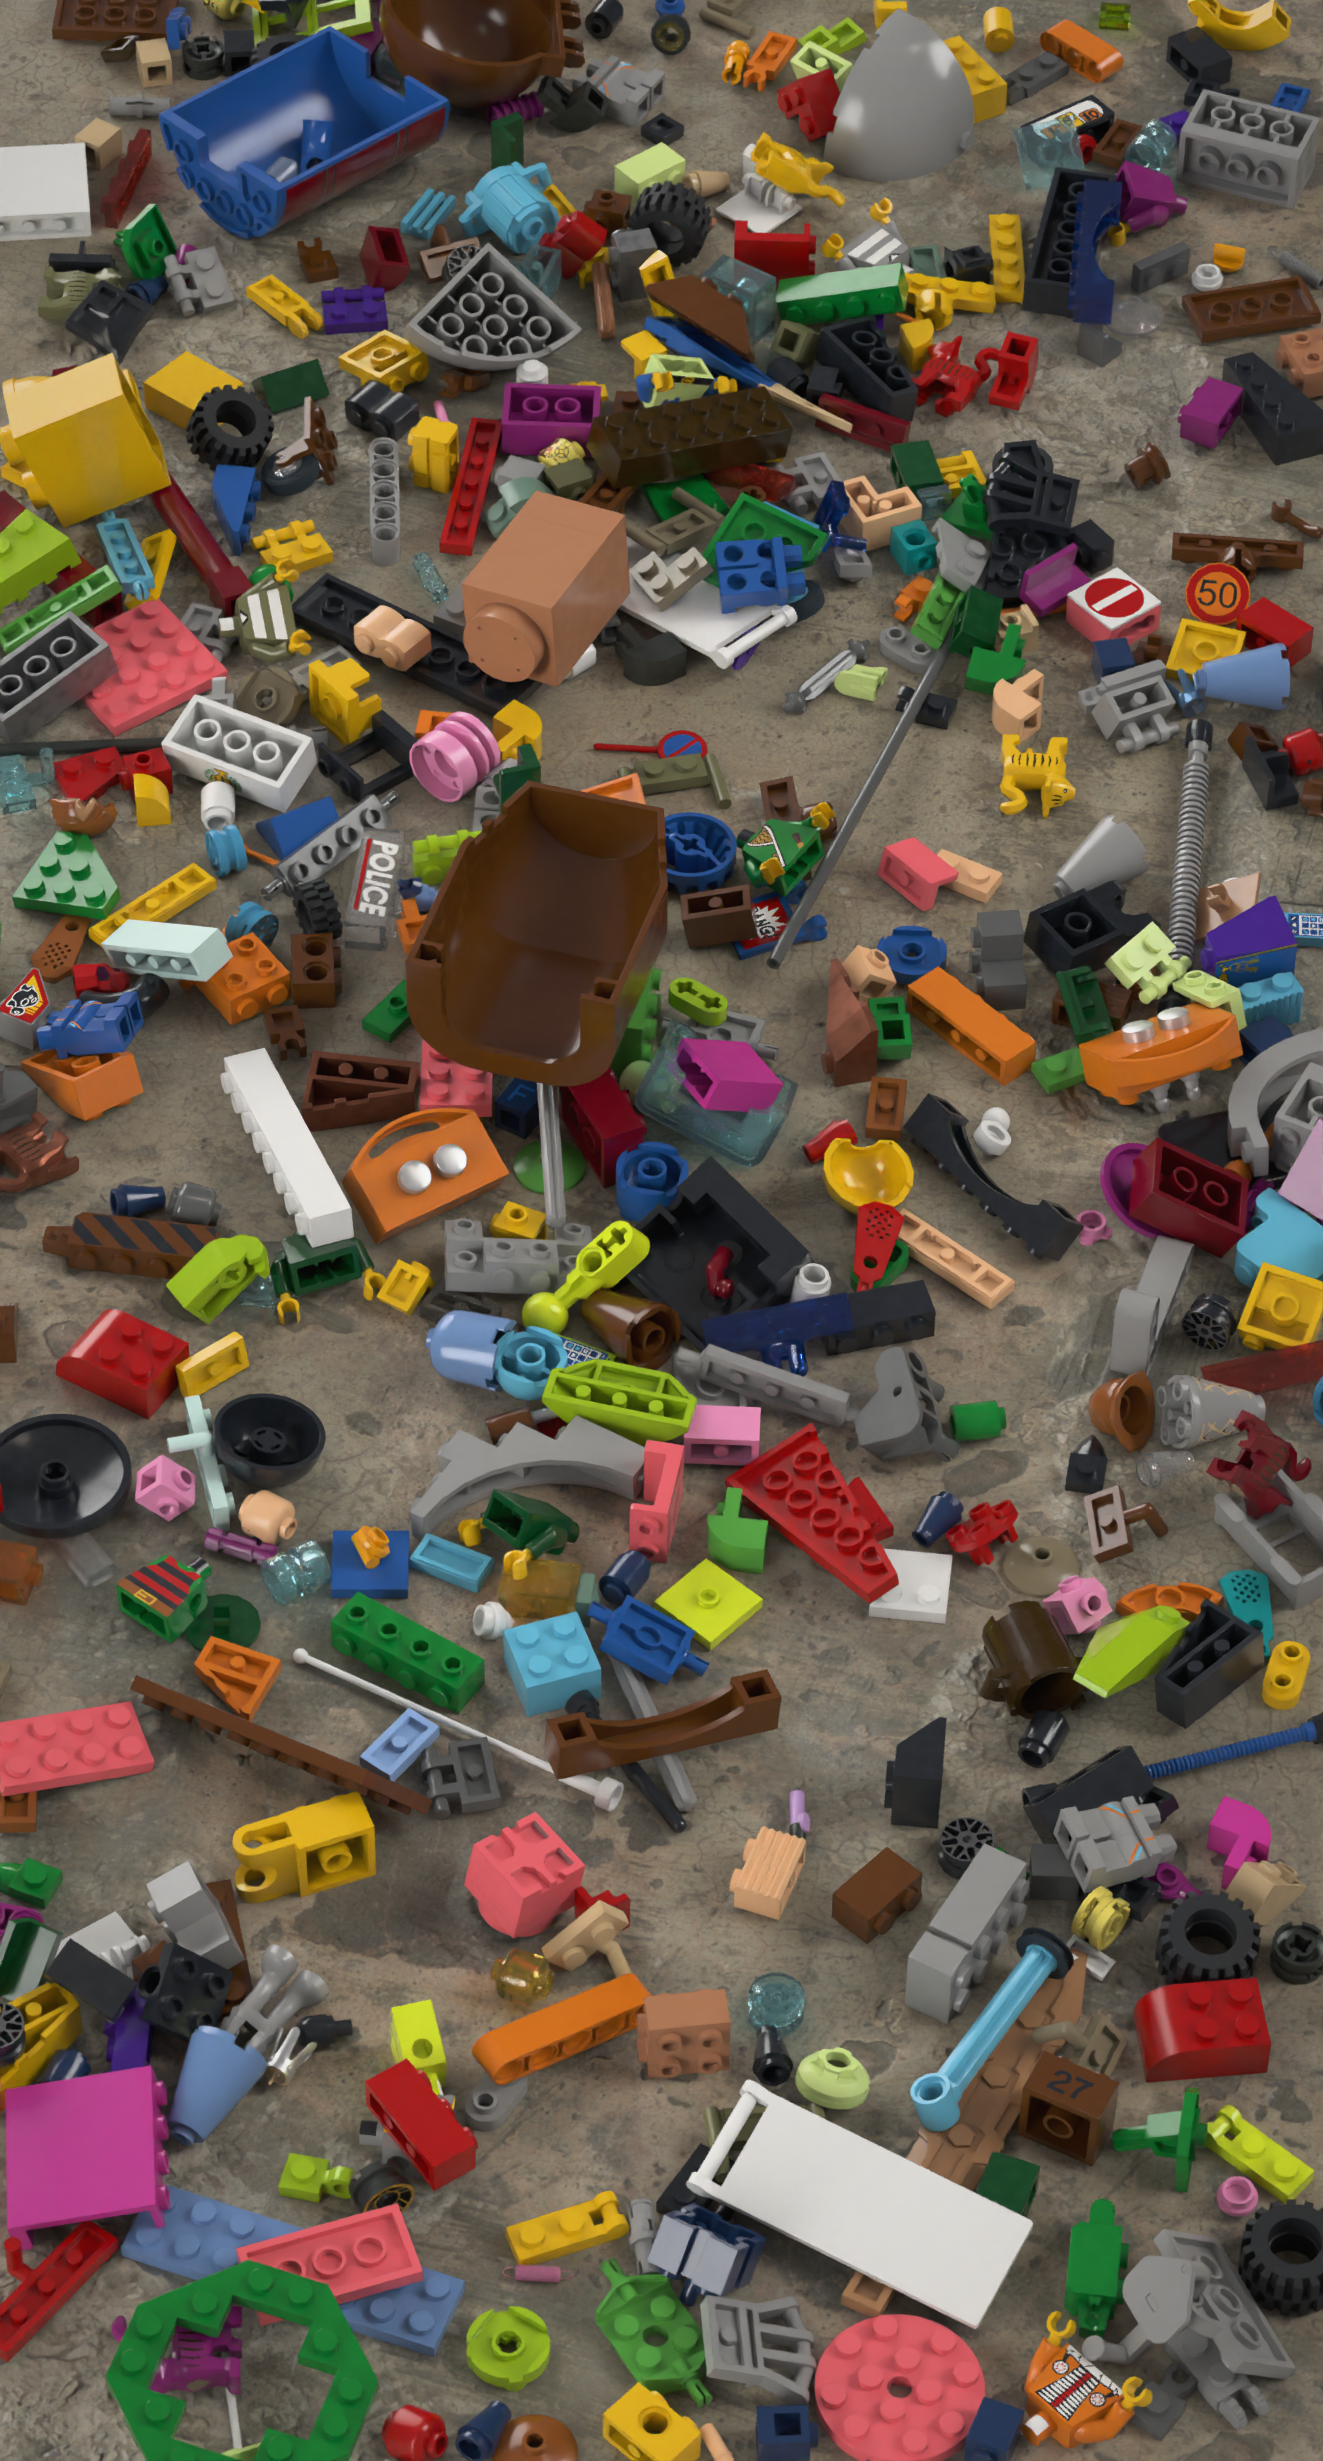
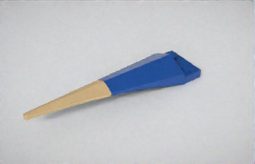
M647 316L644 329L655 333V338L666 342V346L677 356L701 358L710 372L725 376L728 380L736 379L738 385L747 389L765 386L775 401L851 433V423L799 397L770 378L756 366L678 316Z

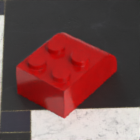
M109 1309L103 1311L59 1359L56 1364V1375L149 1420L179 1386L175 1365L190 1357L189 1343L128 1313Z
M1257 1977L1167 1985L1152 1990L1136 2003L1133 2019L1146 2083L1267 2073L1271 2041Z

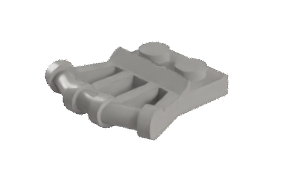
M706 2295L700 2303L707 2377L741 2382L744 2388L759 2385L782 2397L785 2405H807L810 2397L808 2387L812 2376L816 2374L817 2364L816 2359L811 2356V2349L814 2347L813 2333L807 2331L798 2313L800 2306L796 2298L790 2296L753 2303ZM777 2317L778 2319H783L786 2327L760 2323L759 2320ZM761 2342L789 2346L790 2350L794 2353L762 2348ZM768 2368L792 2372L794 2375L793 2381Z

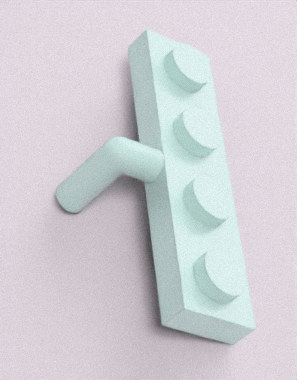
M199 1395L184 1397L189 1435L167 1438L169 1453L194 1450L213 1526L228 1532L230 1531L229 1516L235 1515L236 1511L232 1492L225 1493L224 1487L228 1486L225 1465L217 1464L216 1459L220 1457L215 1447L214 1437L209 1433V1431H213L211 1412L209 1408L203 1409Z

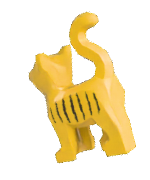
M762 133L750 154L752 161L757 163L755 166L757 174L788 193H805L815 198L825 197L840 208L845 205V197L842 193L831 186L819 185L824 175L834 170L833 165L827 162H820L814 157L804 158L801 153L793 148L777 143L767 133Z
M1003 734L1001 761L1004 769L1000 789L1002 794L1011 800L1010 802L1001 803L1000 809L1003 813L1015 815L1026 808L1028 800L1023 793L1024 791L1041 790L1042 814L1044 818L1048 817L1051 808L1063 806L1067 801L1075 799L1076 788L1066 779L1067 770L1064 761L1065 755L1068 752V739L1066 737H1052L1047 752L1042 754L1033 753V748H1027L1025 753H1021L1015 746L1020 744V735Z

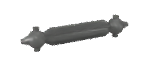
M851 638L847 642L849 645L848 650L838 653L803 682L797 692L792 693L788 690L784 694L787 698L783 711L785 713L792 711L803 714L806 711L805 703L813 701L834 684L835 677L840 671L849 670L856 663V660L865 662L869 659L867 657V648L870 641H854Z

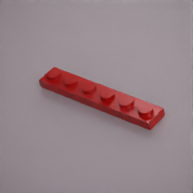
M471 418L439 542L440 553L472 556L502 439V420Z

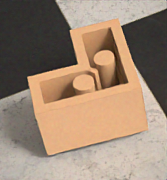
M864 475L835 484L833 514L856 546L864 552L890 545L891 527L921 519L922 505L908 486L878 495Z

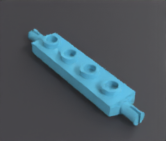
M108 510L109 516L105 511L101 514L103 522L96 524L97 536L112 571L123 588L122 593L136 595V598L140 601H143V595L144 600H147L150 596L148 589L155 588L154 576L128 518L117 519L112 510Z

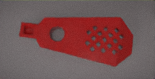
M874 1201L858 1207L853 1273L859 1278L856 1292L870 1290L874 1282L882 1280L905 1219L891 1205ZM872 1261L876 1267L872 1269L867 1268L863 1262Z

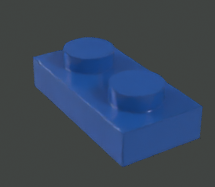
M186 7L173 8L166 19L169 50H180L184 42L188 40V34H192L191 16H186Z

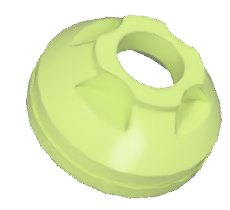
M836 2047L830 2050L822 2049L805 2057L797 2069L795 2084L805 2098L817 2105L831 2109H850L861 2105L867 2099L870 2078L866 2069L852 2056L850 2051Z

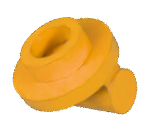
M1215 243L1213 263L1223 272L1237 271L1244 265L1246 249Z
M362 1526L351 1537L367 1569L377 1567L380 1559L385 1558L390 1553L387 1535L376 1526L372 1528Z

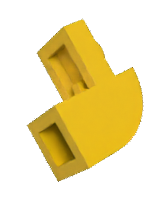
M514 699L493 716V736L500 750V764L507 758L517 760V746L530 743L539 761L542 756L541 718L534 710Z

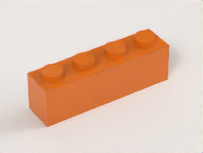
M938 966L908 985L906 1011L1001 1085L1006 1086L1031 1069V1064L1035 1062L1036 1041L1032 1036L1015 1026L1004 1014L993 1009L979 995L967 989L956 977L949 975Z

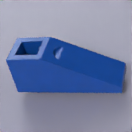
M217 464L212 483L213 511L233 555L240 556L243 544H248L250 540L251 526L249 522L255 521V501H260L262 482L257 481L256 468Z

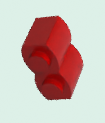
M579 210L574 211L570 215L565 214L559 220L554 231L551 233L547 232L540 238L537 244L539 249L537 260L565 280H568L579 271L585 262L589 261L600 251L605 244L607 230Z

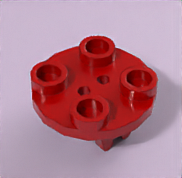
M1005 1500L992 1507L988 1502H983L969 1511L968 1514L971 1518L963 1524L952 1527L945 1533V1537L954 1552L962 1553L967 1551L976 1565L980 1566L984 1562L990 1565L995 1559L988 1544L995 1538L1001 1544L1008 1540L1010 1543H1014L1018 1539V1535L1013 1523L1016 1521L1019 1513L1011 1500Z

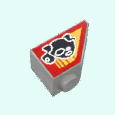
M33 967L0 1005V1037L31 1050H34L39 1045L36 1031L40 1026H48V1016L51 1013L50 1001L39 969Z

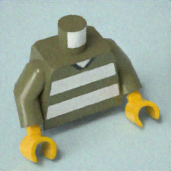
M289 558L281 559L276 565V572L266 576L236 599L235 617L218 618L220 638L238 636L243 654L251 655L270 664L296 656V651L301 655L310 654L312 648L304 642L311 640L312 637L304 630L296 631L288 585H283L284 580L295 582L299 578V572L295 569L287 573V570L295 562Z

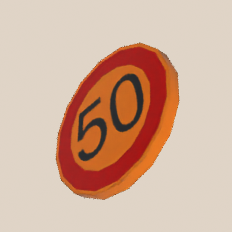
M1222 562L1209 563L1198 568L1189 578L1185 589L1186 605L1191 615L1198 621L1217 626H1227L1236 622L1237 615L1248 608L1251 599L1250 585L1245 575L1236 567Z

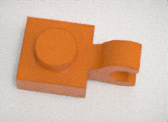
M919 575L900 591V596L895 600V604L900 606V609L894 613V618L907 622L917 611H920L933 582Z
M415 898L401 900L403 912H400L401 919L397 920L396 930L405 954H409L427 915L420 916Z

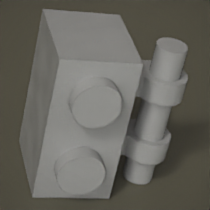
M1161 675L1104 693L1091 712L1106 741L1125 735V738L1116 741V748L1119 753L1127 751L1135 753L1143 750L1145 745L1154 742L1161 744L1169 741L1171 736L1179 734V726L1176 722L1166 724L1164 721L1176 702ZM1149 726H1150V728H1151L1150 730H1147V731H1144V732H1140V729H1143V728H1146V727H1149Z

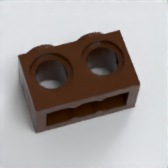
M333 933L291 935L293 1004H297L298 1009L336 1007L335 993H342L341 972H334V968H341L340 947H333Z

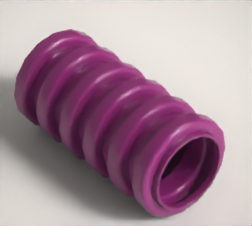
M531 91L529 94H521L520 97L517 96L504 103L487 107L486 118L489 126L491 127L492 121L514 112H518L523 117V123L526 120H533L535 117H542L544 106L536 98L537 92Z

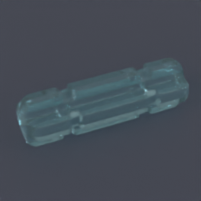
M424 551L420 554L415 553L412 557V565L429 592L431 599L436 603H439L441 600L446 601L449 597L447 594L449 589L443 582L431 557Z

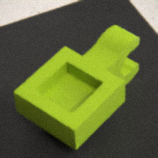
M289 2153L278 2185L279 2196L320 2203L323 2193L343 2199H350L349 2184L354 2171L344 2166H337L331 2169L329 2159Z

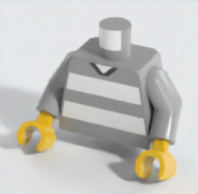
M887 198L881 200L880 208L875 202L870 209L872 219L881 221L883 226L873 225L844 248L842 237L833 233L821 247V252L825 257H834V264L837 266L838 271L902 262L904 273H916L914 269L909 267L910 250L895 221H891L888 216L893 206Z

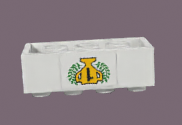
M194 694L161 743L163 752L173 771L208 784L215 781L227 783L234 788L236 795L281 812H286L318 763L313 738Z

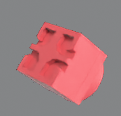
M534 1812L517 1821L516 1827L502 1829L499 1836L490 1835L473 1844L464 1886L478 1900L480 1914L492 1928L503 1934L510 1935L513 1939L516 1937H529L545 1931L551 1926L557 1915L575 1906V1889L581 1885L586 1865L537 1812Z

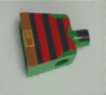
M163 1555L116 1583L120 1611L172 1644L206 1608L208 1601L204 1580L212 1575V1570L209 1564L201 1557H196L185 1566L171 1556Z

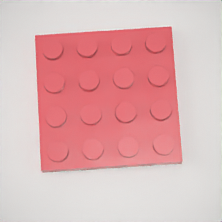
M158 598L157 601H147L92 628L97 635L109 644L118 672L80 700L116 737L192 699L194 694L200 695L212 689L213 677L226 676L228 681V670Z

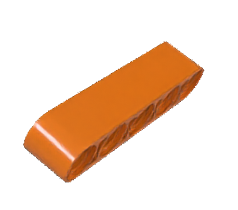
M634 1973L624 1974L489 2031L476 2041L472 2048V2055L496 2085H505L636 2029V2014H643L644 1997L652 1995Z

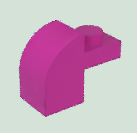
M1226 1796L1223 1797L1209 1824L1207 1849L1228 1856L1224 1864L1221 1887L1225 1890L1244 1862L1260 1863L1262 1860L1268 1862L1272 1836L1270 1825L1260 1811L1248 1804Z

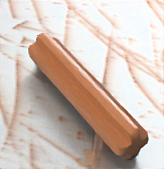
M604 261L601 263L595 262L592 264L591 272L598 335L603 340L607 338L613 339L616 329L609 267Z

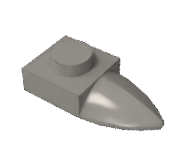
M842 543L835 548L834 568L839 578L847 581H860L862 578L872 577L873 565L863 550L849 543Z

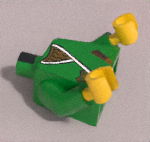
M826 802L816 805L810 812V817L804 821L785 822L770 819L756 833L748 829L740 831L736 840L737 847L742 849L745 862L744 871L753 887L760 889L767 885L786 897L825 855L819 831L827 829L829 826L828 820L836 815Z

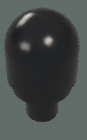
M332 2015L305 2016L296 2024V2027L300 2029L297 2041L303 2047H306L311 2042L317 2043L316 2048L328 2047L330 2044H335L336 2037L353 2035L351 2019L334 2021Z

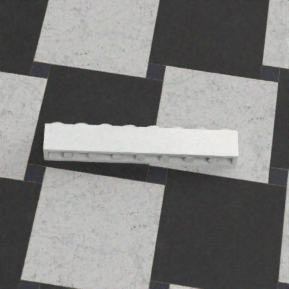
M261 1048L225 1057V1072L220 1075L225 1094L231 1093L234 1111L236 1114L241 1113L245 1132L247 1134L252 1133L255 1151L257 1154L262 1153L266 1172L268 1174L273 1173L275 1188L278 1194H284L285 1206L289 1215L295 1214V1223L299 1234L306 1235L312 1248L353 1238L351 1206L266 1049Z

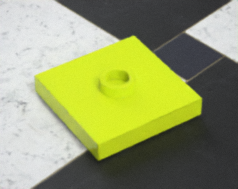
M705 1558L654 1601V1609L696 1631L692 1638L711 1651L760 1610L763 1599Z

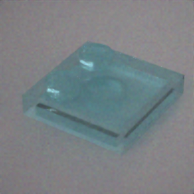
M1073 115L1013 129L1026 190L1050 185L1055 167L1086 171Z

